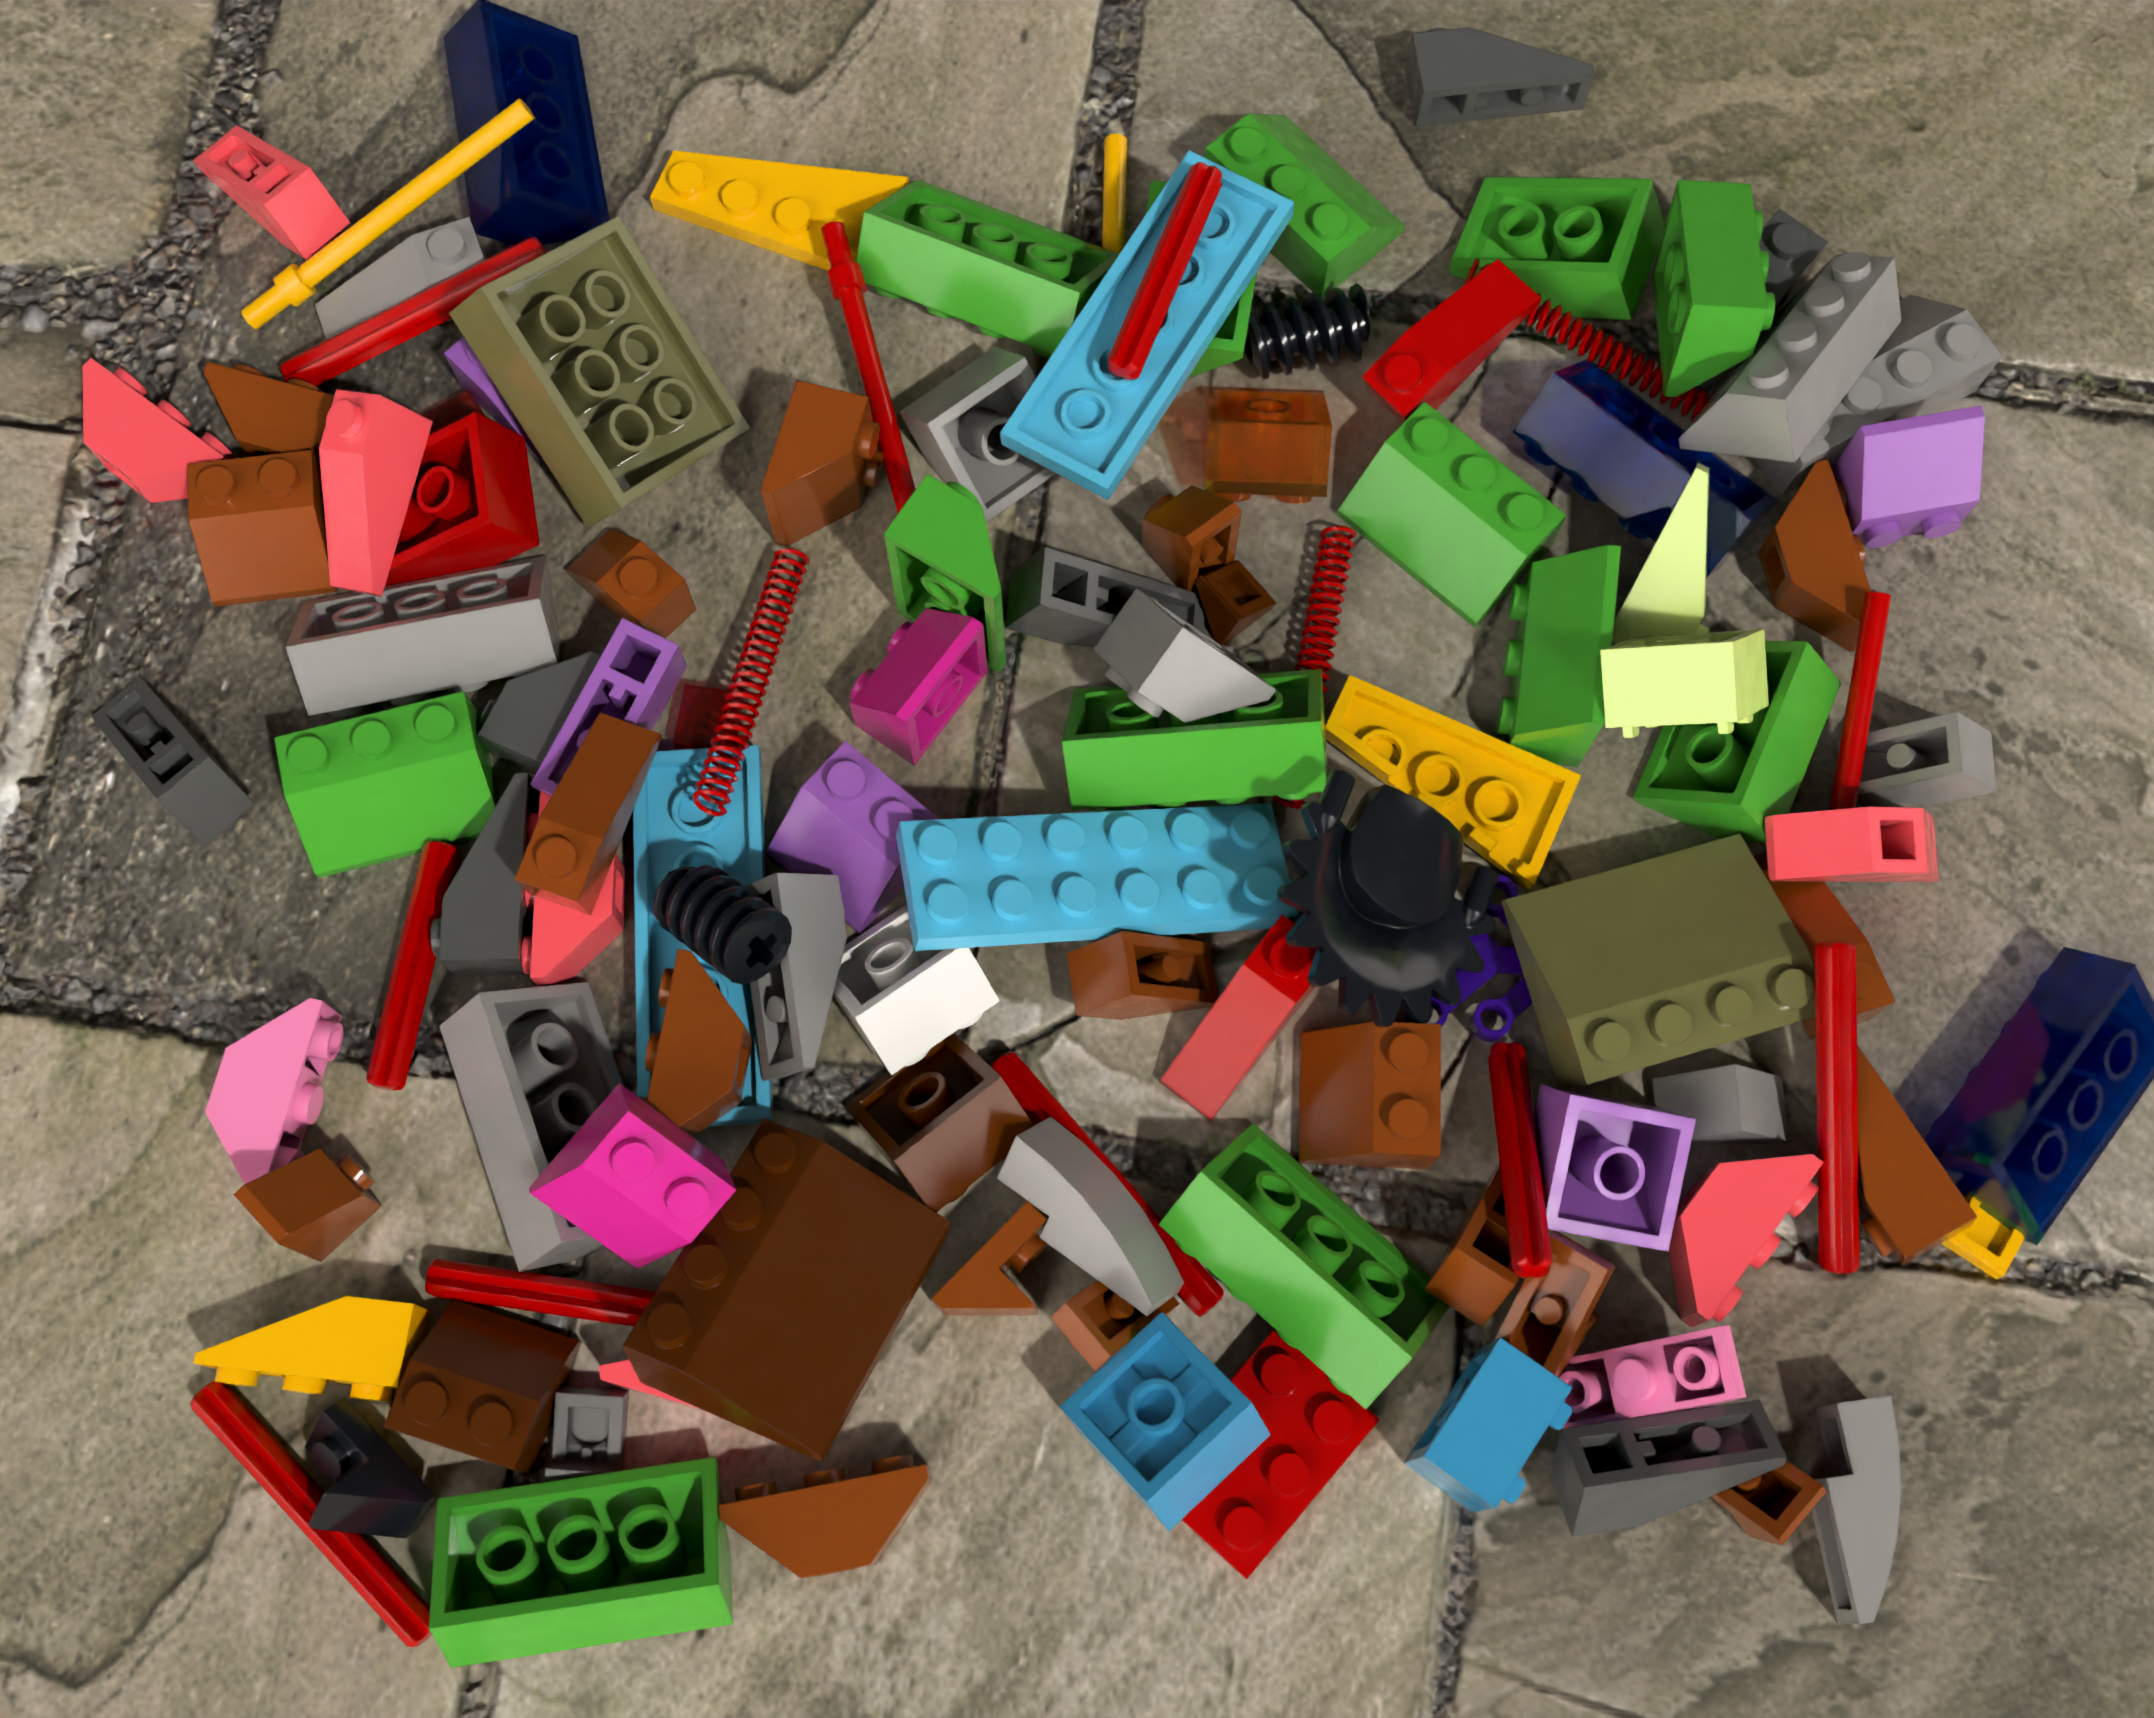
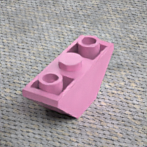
M313 998L305 1000L225 1049L205 1113L244 1184L304 1156L303 1151L300 1149L308 1124L312 1125L315 1123L323 1105L324 1091L320 1085L327 1063L337 1057L343 1041V1026L340 1023L342 1015L322 1000Z
M1730 1325L1572 1357L1558 1377L1572 1387L1564 1401L1571 1406L1572 1414L1562 1429L1698 1409L1746 1397Z

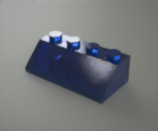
M477 0L443 37L459 144L519 98L528 106L535 119L464 172L471 222L477 235L510 245H515L529 237H536L543 245L572 240L610 220L578 36L490 1Z
M1587 359L1554 372L1512 431V433L1525 442L1523 449L1531 458L1545 466L1550 467L1553 464L1572 478L1570 485L1578 494L1595 503L1603 501L1620 514L1617 520L1629 533L1640 539L1650 537L1655 542L1696 465L1700 463L1708 467L1709 504L1706 579L1727 561L1778 502L1777 499L1717 454L1680 449L1679 437L1685 430L1613 376L1609 375L1602 368L1598 369L1597 364L1594 362L1588 363Z
M2064 947L2050 967L2039 976L2034 989L2013 1018L2004 1024L1997 1040L1978 1066L1969 1072L1965 1084L1943 1114L1932 1123L1929 1133L1924 1139L1961 1194L1976 1198L1981 1202L1979 1206L1981 1209L2008 1229L2018 1230L2023 1234L2026 1242L2034 1245L2039 1244L2154 1080V1001L2136 965Z

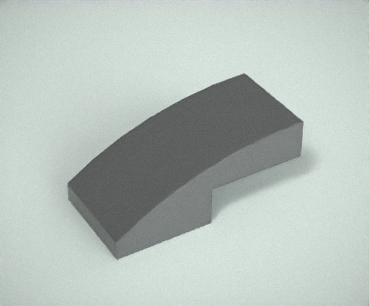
M576 1385L560 1386L555 1392L552 1460L545 1468L544 1482L622 1471L627 1431L629 1389Z

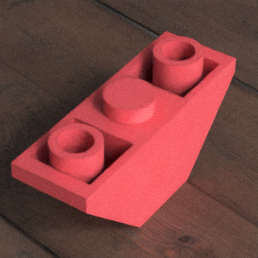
M92 358L82 366L83 442L110 473L150 503L188 499L187 464L235 459L234 454L210 433L206 432L199 438L189 431L188 428L191 426V423L170 403L162 399L157 405H154L144 396L148 393L147 390L124 369L118 367L111 373Z
M540 791L539 813H531L529 816V842L538 819L551 798L550 795ZM617 854L614 856L591 915L531 895L525 890L528 912H533L532 935H525L522 941V967L524 973L530 974V978L538 987L568 984L624 931L626 869Z
M1859 807L1764 817L1769 881H1939L1934 818L1924 808Z
M1814 1154L1726 1162L1718 1163L1701 1174L1678 1205L1668 1251L1679 1315L1684 1323L1692 1328L1709 1321L1711 1317L1715 1321L1720 1322L1728 1315L1743 1293V1290L1735 1284L1747 1267L1751 1265L1754 1269H1759L1778 1247L1781 1238L1774 1233V1230L1787 1213L1793 1218L1798 1216L1815 1196L1819 1186L1813 1183L1811 1179L1824 1163Z

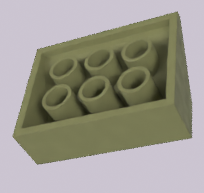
M619 216L480 287L449 313L587 528L627 506L750 429Z
M1740 833L1501 901L1558 1087L1570 1088L1592 1084L1816 1017L1815 968L1809 950Z

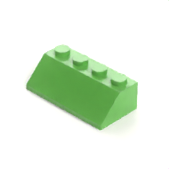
M917 179L864 211L856 262L862 267L865 282L874 286V290L883 296L890 298L904 297L925 305L926 310L935 316L959 318L977 325L978 329L985 335L995 338L1009 337L1031 346L1032 351L1036 354L1050 358L1119 254Z
M1322 669L1258 674L1276 689L1268 701L1189 722H1183L1165 709L1158 718L1154 717L1127 697L1128 692L1118 685L1074 689L1062 737L1071 809H1090L1092 812L1119 811L1125 806L1151 804L1156 808L1165 809L1177 808L1191 801L1215 800L1221 804H1238L1248 800L1250 797L1278 795L1284 799L1298 800L1307 798L1314 794V792H1323L1327 782V749Z
M1254 1123L1247 1127L1199 1172L1158 1224L1175 1239V1243L1184 1253L1200 1261L1225 1284L1232 1296L1241 1302L1247 1303L1276 1329L1278 1335L1286 1344L1301 1351L1328 1376L1331 1383L1339 1391L1350 1395L1364 1409L1371 1405L1410 1362L1450 1308L1449 1305L1424 1290L1431 1278Z
M716 1457L437 1498L429 1630L451 1668L733 1625L731 1554L727 1525L719 1517L718 1505L723 1504Z

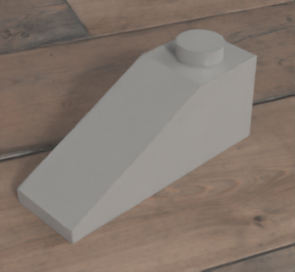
M470 217L411 235L318 301L315 307L326 340L487 259Z
M775 873L744 886L788 917L792 927L791 943L785 957L775 969L757 981L750 983L763 1081H774L815 1067L847 941L844 919L845 909L842 903L838 875Z

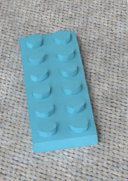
M1189 150L1001 430V444L1109 500L1293 217L1294 201ZM1197 162H1203L1208 166H1216L1222 172V186L1141 374L1135 380H1127L1123 377L1115 376L1108 370L1109 353L1189 170Z
M750 745L748 749L742 751L745 755V759L739 761L742 769L735 772L738 781L731 783L735 791L727 794L731 802L723 805L727 810L726 815H709L700 810L692 799L693 793L697 791L696 783L701 780L699 774L704 769L703 762L708 758L707 751L709 748L656 751L633 808L638 1097L648 1096L652 1072L646 1071L645 1068L646 1049L650 1035L653 1031L661 1032L666 1007L659 1006V988L665 968H674L678 949L691 951L671 933L660 927L655 918L654 898L658 886L670 871L680 867L697 868L703 865L719 867L743 886L766 877L762 753L759 745ZM721 750V751L725 752L726 754H729V755H732V756H738L737 754H735V753H733V752L726 751V750ZM718 761L723 765L735 767L734 765L729 764L727 762ZM715 772L716 774H718V775H720V776H723V777H726V778H731L730 776H728V775H726V774L719 773V772ZM707 773L705 777L710 778L711 776ZM711 783V784H713V785H715V786H717V787H720V788H723V789H728V788L725 787V786H722V785H719V784H715V783ZM703 784L702 789H709ZM708 794L713 798L724 800L719 796ZM699 795L698 800L701 804L710 809L720 811L718 809L719 805L713 804ZM692 951L753 1039L741 1103L708 1127L762 1123L764 1118L773 1121L772 1081H763L750 983L739 984L731 982L730 979L720 974L716 968Z
M1271 803L900 821L896 832L914 951L1098 940L1120 931L1161 936L1271 929L1282 914L1293 923L1298 917L1297 909L1282 902L1277 896L1278 888L1290 882Z

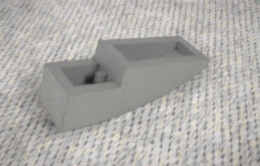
M1052 1117L1045 1119L1015 1137L997 1179L1049 1216L1040 1235L1042 1240L1146 1316L1179 1293L1184 1281L1166 1245L1149 1218L1117 1176L1081 1140Z
M1891 1395L1835 1403L1816 1408L1831 1477L1816 1479L1817 1482L1824 1486L1827 1492L1813 1507L1812 1514L1837 1623L1865 1624L1874 1622L1889 1579L1898 1537L1901 1501L1900 1448Z

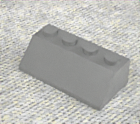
M1850 252L1843 255L1836 254L1786 303L1774 318L1770 329L1764 331L1758 338L1753 355L1738 363L1679 437L1680 449L1795 463L1902 321L1895 258L1869 256L1863 252Z
M1909 295L1900 300L1902 321L1796 462L1754 458L1781 497L1800 487L1816 461L1829 459L1832 469L1860 426L1934 414L1975 392L2003 355L1969 311L1965 308L1914 295Z
M546 556L385 586L382 597L352 592L303 602L285 648L308 716L328 712L332 717H343L361 711L367 704L388 700L395 705H405L423 699L429 692L450 688L457 693L462 691L465 693L483 688L491 680L511 676L517 678L559 663L561 639Z
M581 982L479 992L439 1027L518 1270L521 1272L574 1261L607 1247L529 1193V1187L619 1083L624 1086L589 983Z

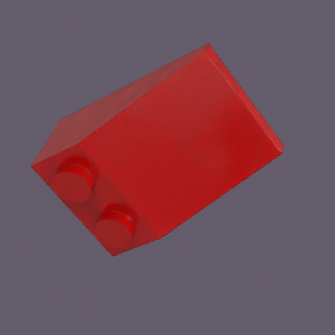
M477 412L429 435L385 586L498 565L540 545L525 437Z

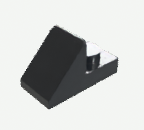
M345 1397L322 1412L305 1448L311 1453L313 1462L320 1473L328 1479L335 1480L337 1483L323 1494L308 1523L309 1526L314 1529L404 1539L409 1537L419 1527L436 1497L435 1494Z

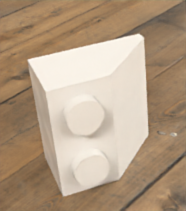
M907 904L845 945L833 992L836 1002L869 1049L891 1075L905 1066L913 1065L922 1060L932 1047L958 1029H964L973 1025L981 1018L983 1012L1000 1001L969 948L914 951Z

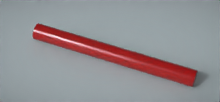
M1865 592L1829 810L1856 808L1891 602V595L1887 593Z

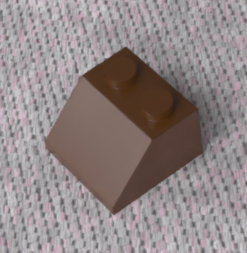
M955 1033L932 1047L928 1054L919 1062L905 1066L893 1075L887 1072L844 1106L908 1188L925 1206L935 1212H938L946 1204L960 1198L971 1184L997 1163L1005 1160L1015 1137L1034 1126L1003 1078Z
M453 1300L410 1358L383 1427L515 1471L533 1474L554 1418L555 1392L561 1385H566L582 1342Z

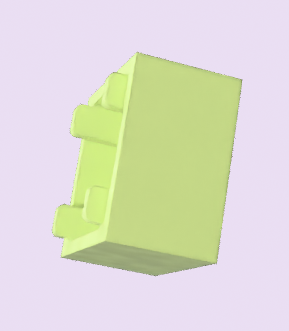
M1764 629L1636 637L1600 650L1606 728L1622 727L1624 738L1638 736L1640 726L1650 728L1662 725L1717 723L1719 734H1730L1734 731V722L1739 724L1750 723L1753 721L1754 713L1769 706Z

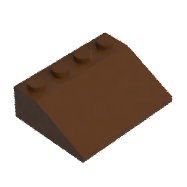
M764 1118L730 1172L736 1191L690 1244L684 1246L622 1346L640 1383L822 1462L952 1227L949 1220L827 1143Z

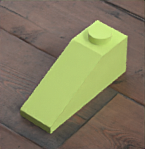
M1700 463L1696 465L1614 619L1612 642L1618 644L1636 637L1709 632L1710 628L1700 624L1706 608L1709 504L1708 467Z

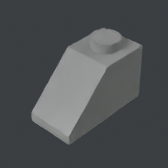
M1958 711L1872 731L1868 734L1857 802L1936 805L1997 792L1991 732ZM1838 739V740H1837L1838 753H1839V747H1840V741H1841V739Z

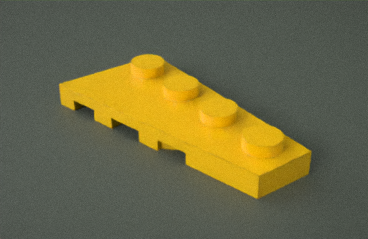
M673 150L650 195V200L655 211L828 271L831 266L823 241L821 227L829 222H842L853 260L856 262L864 211L907 186L909 179L906 176Z
M1352 675L1348 676L1325 725L1326 740L1386 785L1401 790L1437 810L1461 832L1463 842L1530 892L1581 778L1580 774Z

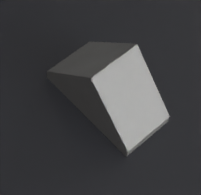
M1732 1064L1652 1078L1649 1081L1651 1106L1665 1108L1696 1119L1691 1145L1786 1144L1789 1142L1783 1079L1780 1076Z

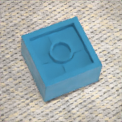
M1163 1312L1155 1317L1125 1347L1059 1406L1087 1443L1168 1532L1271 1435L1252 1402Z
M1500 1337L1475 1352L1406 1458L1404 1464L1471 1512L1495 1509L1502 1499L1507 1503H1514L1526 1486L1525 1480L1519 1477L1518 1473L1548 1426L1555 1430L1562 1429L1572 1414L1571 1406L1564 1402L1572 1387Z

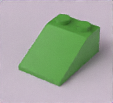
M1485 177L1449 264L1451 275L1466 280L1475 259L1479 258L1480 263L1474 277L1485 264H1491L1496 259H1499L1536 294L1541 293L1542 301L1539 305H1542L1545 300L1551 299L1552 305L1550 309L1553 310L1557 305H1561V313L1565 314L1567 311H1572V317L1632 320L1665 227L1652 179Z

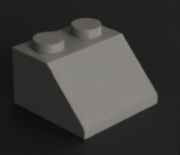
M996 346L900 411L903 420L928 464L945 484L949 481L959 483L976 496L979 504L982 505L986 523L1057 474L1001 444V430L1035 381L1036 376L1025 356Z
M1138 588L1132 593L1093 649L1110 665L1105 676L1127 691V697L1156 718L1165 709L1183 722H1189L1268 701L1276 691L1274 687L1227 648Z

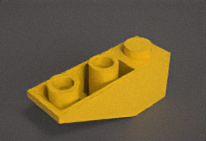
M344 1296L196 1352L193 1364L217 1369L214 1382L257 1387L259 1375L284 1377L282 1390L324 1395L326 1383L329 1382L352 1385L350 1398L391 1403L393 1391L398 1390L410 1358L427 1336L432 1311L413 1303Z

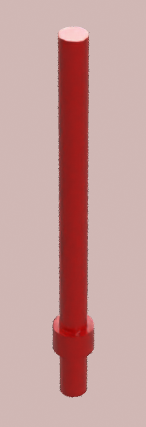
M840 221L829 222L821 227L823 241L831 266L827 271V278L832 297L840 300L865 396L869 397L872 420L880 425L878 444L880 451L884 452L883 462L898 514L916 488L863 294L867 291V285L862 267L853 260L844 224Z

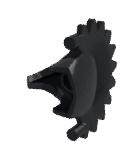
M1332 770L1319 802H1308L1301 807V815L1312 840L1294 839L1286 841L1282 846L1284 855L1303 875L1280 886L1277 891V896L1282 902L1304 912L1302 917L1287 933L1286 942L1288 946L1293 948H1317L1308 972V983L1312 987L1324 986L1339 979L1338 1009L1341 1014L1355 1013L1368 999L1373 1021L1380 1028L1389 1027L1394 1023L1400 1005L1413 1023H1427L1430 1019L1432 995L1445 1005L1460 1003L1461 991L1456 970L1470 974L1482 972L1484 969L1483 959L1469 936L1491 933L1496 928L1495 920L1486 912L1497 885L1499 874L1487 867H1475L1463 901L1454 898L1463 851V835L1434 808L1386 784L1370 789L1363 795L1345 827L1340 820L1356 780L1347 772Z

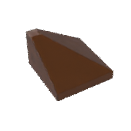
M1238 560L1199 576L1195 582L1213 637L1221 645L1228 643L1273 609L1276 604L1269 593Z

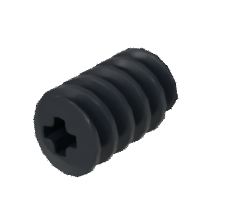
M1354 284L1350 287L1347 296L1338 287L1327 291L1324 301L1319 294L1315 292L1308 293L1304 296L1301 306L1293 297H1286L1281 300L1278 312L1269 301L1260 303L1255 317L1252 312L1250 313L1244 349L1249 363L1255 365L1262 380H1267L1270 376L1271 361L1275 360L1278 361L1285 376L1292 374L1295 356H1301L1308 371L1315 370L1317 352L1320 351L1324 352L1331 367L1339 364L1341 347H1347L1354 362L1361 361L1363 343L1368 342L1370 335V315L1366 295L1359 284Z
M703 865L697 868L680 867L668 872L658 886L654 898V916L660 927L671 933L705 962L716 968L720 974L730 979L731 982L748 984L757 981L775 969L785 957L792 936V927L788 917L744 887L719 867L714 865Z

